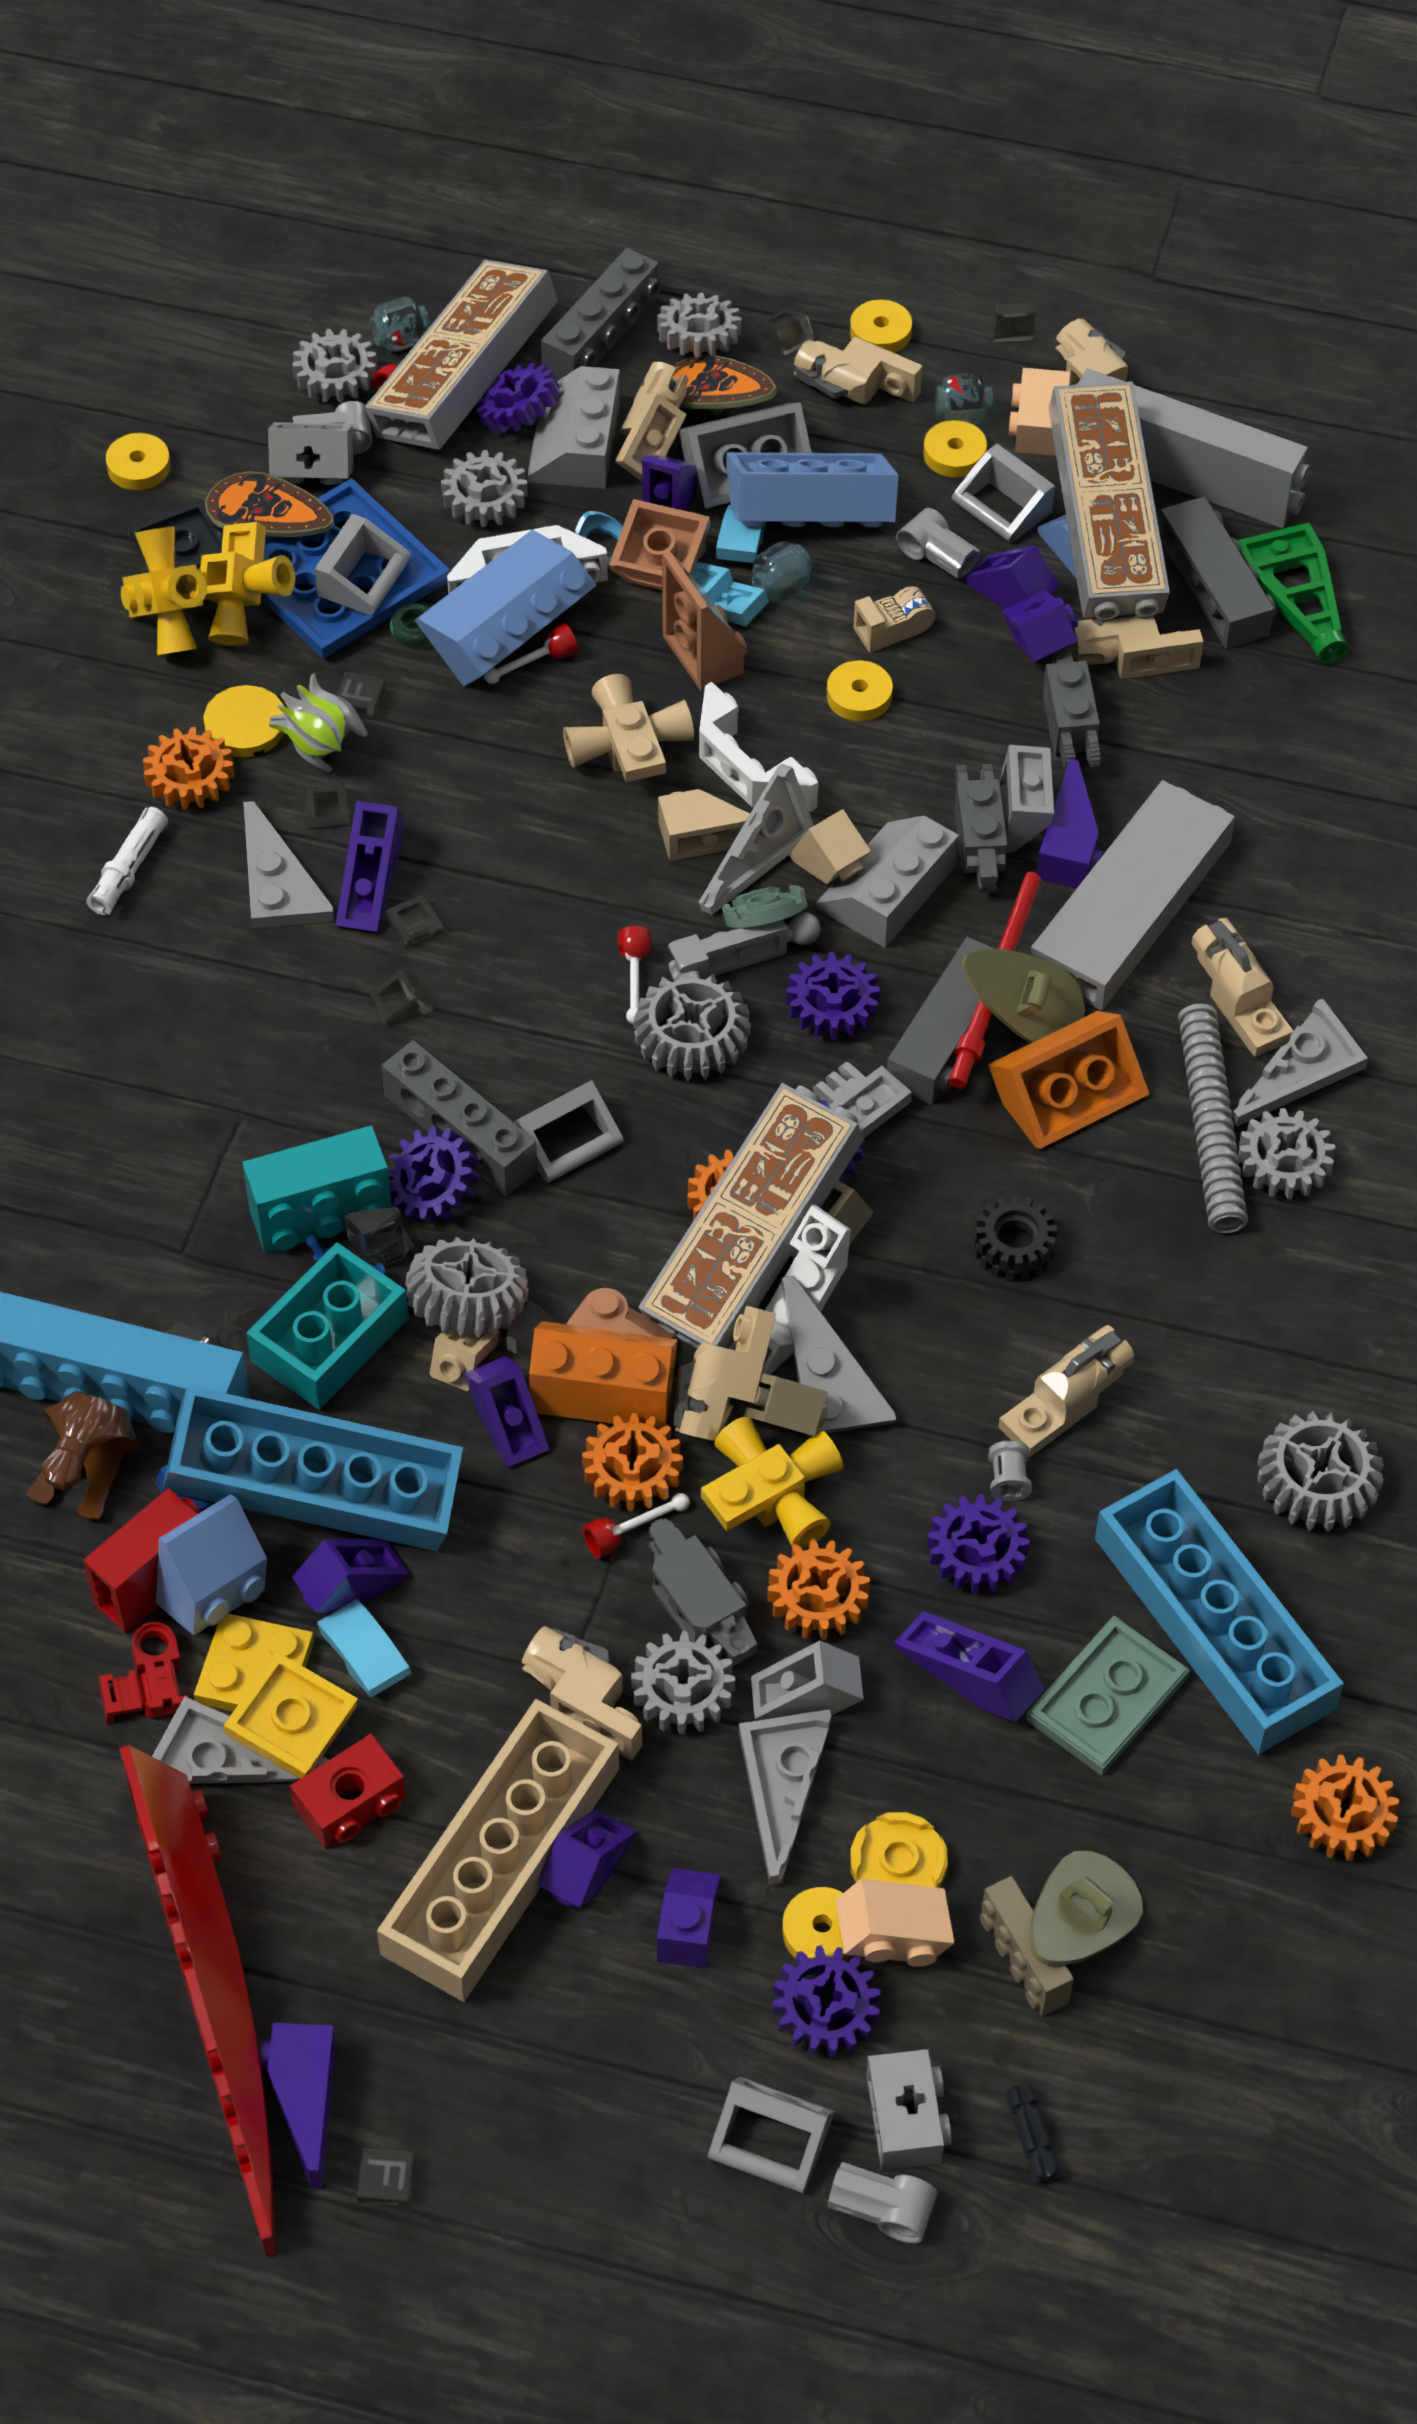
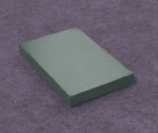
M1113 1616L1027 1712L1026 1721L1103 1776L1187 1680L1190 1670L1116 1616Z

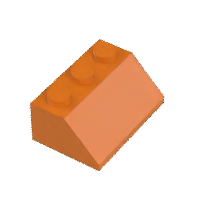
M1096 1011L988 1064L1002 1104L1038 1149L1149 1095L1123 1019L1118 1014Z
M540 1322L534 1328L529 1371V1390L536 1412L538 1414L612 1424L613 1416L618 1415L623 1423L630 1422L632 1413H637L639 1423L645 1424L653 1416L656 1418L657 1430L667 1426L678 1339Z

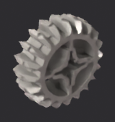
M695 971L692 978L685 979L678 972L674 982L662 977L659 988L649 986L646 998H640L636 1016H634L635 1042L637 1047H641V1054L644 1060H652L655 1071L667 1067V1073L670 1078L676 1073L682 1072L687 1081L692 1077V1074L700 1073L706 1081L710 1070H714L722 1075L725 1070V1064L735 1065L738 1060V1054L744 1053L747 1047L748 1036H750L751 1032L749 1009L746 1004H743L740 992H732L729 981L717 985V979L714 974L704 980L700 979L698 972ZM671 1014L672 1017L667 1019V1024L659 1027L660 1023ZM725 1025V1028L713 1038L712 1034L717 1032V1028Z
M455 1237L452 1243L438 1240L436 1247L426 1245L422 1253L415 1254L414 1260L410 1265V1271L407 1272L405 1285L407 1287L408 1305L414 1308L416 1317L425 1318L426 1326L439 1325L441 1326L442 1333L451 1330L458 1332L460 1337L463 1333H472L477 1338L485 1331L491 1335H496L499 1328L510 1329L512 1321L520 1319V1315L524 1310V1303L527 1302L529 1290L527 1287L526 1269L519 1266V1258L508 1256L506 1248L494 1249L492 1242L480 1244L476 1243L474 1238L470 1242H464L458 1237Z
M1312 1411L1308 1415L1306 1422L1295 1414L1290 1419L1289 1426L1279 1423L1275 1428L1274 1435H1268L1265 1439L1263 1451L1259 1454L1258 1458L1259 1472L1257 1479L1259 1485L1264 1486V1501H1275L1273 1507L1275 1515L1288 1511L1290 1525L1299 1519L1305 1520L1308 1531L1314 1528L1315 1523H1322L1328 1533L1333 1529L1335 1521L1346 1529L1351 1524L1353 1517L1362 1520L1366 1515L1367 1509L1372 1508L1377 1502L1378 1491L1381 1490L1384 1480L1383 1474H1381L1383 1461L1381 1457L1376 1456L1378 1451L1376 1442H1365L1367 1438L1365 1428L1353 1432L1351 1430L1352 1423L1350 1418L1342 1424L1334 1422L1335 1418L1332 1412L1327 1415L1325 1420H1319L1315 1412ZM1339 1456H1340L1342 1459H1344V1460L1349 1464V1466L1346 1465L1345 1463H1343V1462L1341 1461V1459L1339 1458ZM1328 1464L1327 1468H1325V1472H1322L1325 1465ZM1316 1471H1319L1316 1477L1313 1479V1475L1316 1474ZM1290 1476L1297 1479L1301 1483L1302 1487L1299 1486Z

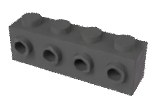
M626 248L541 340L542 365L544 364L548 370H552L557 381L580 366L595 367L659 297L661 289L659 262Z

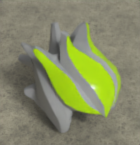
M314 673L310 677L309 691L305 687L297 685V690L302 700L291 697L285 692L281 693V697L287 707L278 705V708L284 715L271 716L269 726L286 733L292 739L297 752L307 762L329 773L332 768L322 758L328 753L340 752L342 740L350 731L362 737H365L368 732L353 706L340 696L321 689Z

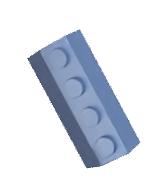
M726 453L731 511L737 520L742 521L746 526L761 527L766 525V521H781V524L785 526L801 527L805 525V521H820L821 525L828 527H841L844 525V522H859L860 525L866 527H880L883 525V522H895L899 475L882 454Z
M532 529L415 619V622L464 687L483 676L597 585L572 551Z

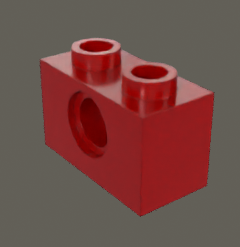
M372 1734L290 1785L293 1807L325 1850L337 1842L340 1844L348 1842L360 1832L363 1825L377 1816L385 1817L391 1814L401 1805L402 1800L406 1798L404 1776ZM351 1790L362 1793L353 1800H345L340 1797L343 1793Z

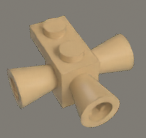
M623 674L605 676L597 681L592 688V696L603 711V726L563 728L565 748L572 768L608 753L614 772L622 771L626 782L666 773V761L658 741L694 740L693 722L685 700L648 716L643 701L633 703L631 680Z

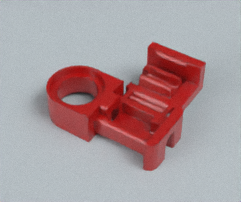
M149 1622L140 1626L135 1631L132 1643L135 1670L129 1671V1676L113 1679L112 1674L99 1676V1690L107 1725L114 1724V1715L143 1711V1706H145L147 1718L155 1719L175 1715L183 1698H188V1695L180 1696L175 1670L179 1669L180 1656L175 1634L167 1625L159 1622ZM159 1638L167 1644L168 1648L164 1653L152 1656L143 1652L140 1645L146 1639ZM108 1684L113 1685L116 1702L112 1703ZM165 1702H170V1703H171L170 1706L163 1707V1703H165Z

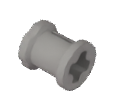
M1019 1441L995 1443L989 1448L990 1452L988 1453L989 1462L994 1467V1480L990 1484L991 1495L995 1499L999 1498L1002 1501L1008 1502L1025 1499L1032 1492L1031 1481L1026 1477L1029 1447Z

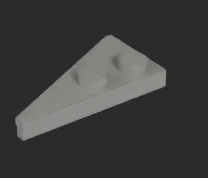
M254 801L244 802L252 929L334 922L333 906L256 803Z
M794 1276L783 1277L781 1284L798 1383L828 1392L825 1400L828 1402V1414L821 1428L817 1427V1431L822 1430L825 1433H833L895 1423V1412Z
M830 1709L739 1724V1736L769 1885L782 1883L831 1725Z

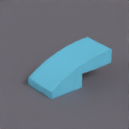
M728 505L718 537L716 559L753 563L758 555L759 545L762 544L765 526L752 527L744 525L742 521L737 520L731 511V505Z
M702 562L696 563L691 576L706 591L715 606L720 605L724 609L729 622L746 627L769 602L765 589L733 582L729 569Z
M358 1599L317 1622L323 1638L343 1658L348 1673L371 1698L411 1674L408 1664L393 1642Z

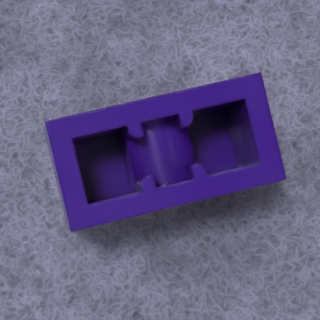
M1046 590L1002 610L1016 646L1033 662L1078 641L1073 629L1078 627L1079 624L1069 604L1065 605L1061 597L1055 598Z

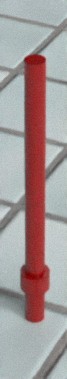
M1028 872L1025 874L998 948L1016 951L1042 880L1041 876L1037 873ZM978 1000L967 1032L960 1036L955 1049L957 1059L949 1078V1084L955 1088L962 1089L966 1086L973 1064L980 1060L985 1047L983 1037L992 1012L980 1000Z

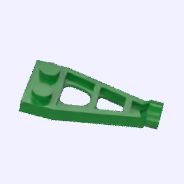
M1310 523L1237 540L1241 556L1246 564L1252 566L1256 571L1258 583L1265 595L1269 594L1272 597L1276 609L1310 643L1319 662L1328 665L1341 660L1347 654L1349 646L1341 633L1342 629L1326 553ZM1305 566L1309 571L1311 582L1286 588L1273 574ZM1319 598L1324 612L1305 616L1295 603Z

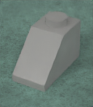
M818 1641L751 1676L754 1716L758 1721L830 1709L832 1716L864 1700L859 1657L822 1641Z

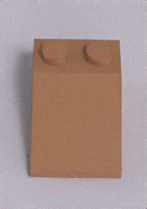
M670 551L663 553V637L700 691L704 690L705 685L710 682L717 685L744 674V656L747 655V646L742 635L739 632L734 633L728 624L724 609L720 605L715 606L706 591Z

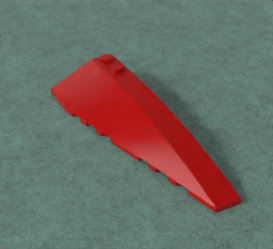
M130 1745L124 1746L119 1749L135 1814L265 2256L269 2257L276 2254L272 2152L267 2103L260 2066L259 2048L239 1951L214 1866V1862L222 1860L214 1831L207 1834L204 1833L201 1820L209 1818L202 1790L192 1792L187 1774Z

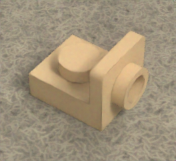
M451 1330L440 1333L435 1338L430 1376L462 1390L469 1391L464 1373L476 1369L498 1345L500 1330L497 1331L496 1335H491L486 1331L482 1332L479 1338L472 1333H463L460 1337L458 1332Z

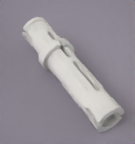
M154 807L145 808L112 861L106 862L102 868L101 879L86 899L89 908L97 914L105 915L107 913L109 915L122 892L130 889L134 883L136 870L145 859L159 834L168 824V818L161 810Z

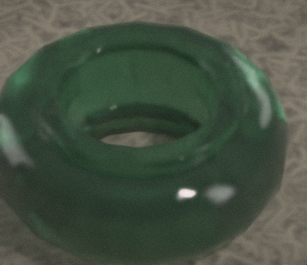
M409 604L395 611L390 619V631L393 638L407 647H421L429 644L430 641L421 628L411 629L406 627V625L415 622V619L425 613L430 607L422 604Z

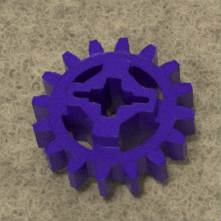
M531 363L526 369L518 365L514 372L511 369L505 370L499 375L500 379L492 383L490 389L477 402V412L483 424L488 426L490 431L499 428L501 433H505L509 427H513L515 431H518L523 423L525 426L534 424L537 420V415H547L546 407L555 406L556 401L554 398L560 395L559 384L552 370H548L544 364L537 368L535 363Z
M829 952L828 960L822 961L817 955H813L812 966L809 967L800 962L797 974H790L789 986L786 988V1004L790 1005L789 1016L791 1018L799 1017V1028L801 1030L813 1026L815 1037H819L823 1031H830L831 1039L836 1040L838 1031L843 1030L849 1037L854 1036L855 1025L866 1029L868 1028L869 1017H876L880 987H876V974H866L867 964L865 962H861L856 966L852 965V955L849 954L842 961L836 960L834 952Z
M431 1126L428 1136L417 1129L414 1131L415 1141L409 1143L402 1139L400 1141L403 1149L401 1155L391 1153L389 1157L396 1163L395 1169L388 1170V1177L394 1181V1183L389 1185L390 1195L395 1198L392 1204L404 1212L406 1216L417 1222L421 1218L429 1224H434L437 1215L448 1221L451 1219L450 1209L455 1207L463 1211L465 1209L464 1203L461 1200L463 1196L474 1197L476 1193L469 1187L470 1181L480 1179V1174L471 1169L472 1166L479 1162V1158L470 1152L472 1145L451 1129L447 1128L443 1132L436 1126Z
M978 1494L975 1504H969L965 1496H960L957 1509L947 1503L943 1505L942 1518L933 1517L931 1523L932 1532L928 1533L927 1548L931 1549L929 1555L930 1565L940 1564L938 1577L942 1580L950 1575L954 1576V1588L957 1590L965 1582L970 1583L973 1594H978L980 1584H987L992 1592H996L999 1579L1008 1584L1013 1583L1015 1570L1023 1571L1025 1567V1555H1028L1030 1540L1026 1539V1523H1016L1018 1511L1015 1508L1005 1513L1001 1511L1002 1500L999 1498L992 1505L985 1504L983 1494ZM960 1526L959 1531L952 1532L955 1528ZM1009 1548L1006 1555L997 1562L996 1557L1004 1555L1005 1549Z
M822 1945L816 1946L814 1958L809 1959L803 1951L798 1952L795 1959L797 1968L785 1963L780 1973L785 1981L777 1980L774 1982L772 1993L781 1998L772 2002L771 2012L774 2014H784L778 2022L777 2029L779 2032L790 2029L794 2032L790 2043L793 2047L799 2045L803 2040L808 2042V2051L811 2056L815 2055L819 2046H826L829 2057H835L837 2046L841 2043L849 2052L853 2051L856 2046L855 2034L860 2038L867 2039L871 2032V2027L867 2022H876L880 2010L871 2004L879 2001L880 1989L868 1988L873 1981V1971H865L860 1974L858 1967L861 1958L855 1956L849 1962L842 1960L843 1948L841 1947L836 1948L832 1957L825 1955ZM824 1972L812 1980L805 1979V1977L811 1974ZM841 1977L851 1984L855 1992L848 1990ZM827 1986H831V2004L829 2008H826L824 2017H821L820 2011L822 2006H820V1999L822 1994L825 1995ZM796 2010L804 2013L810 2026L799 2017ZM840 2022L848 2024L840 2029L827 2031V2029Z

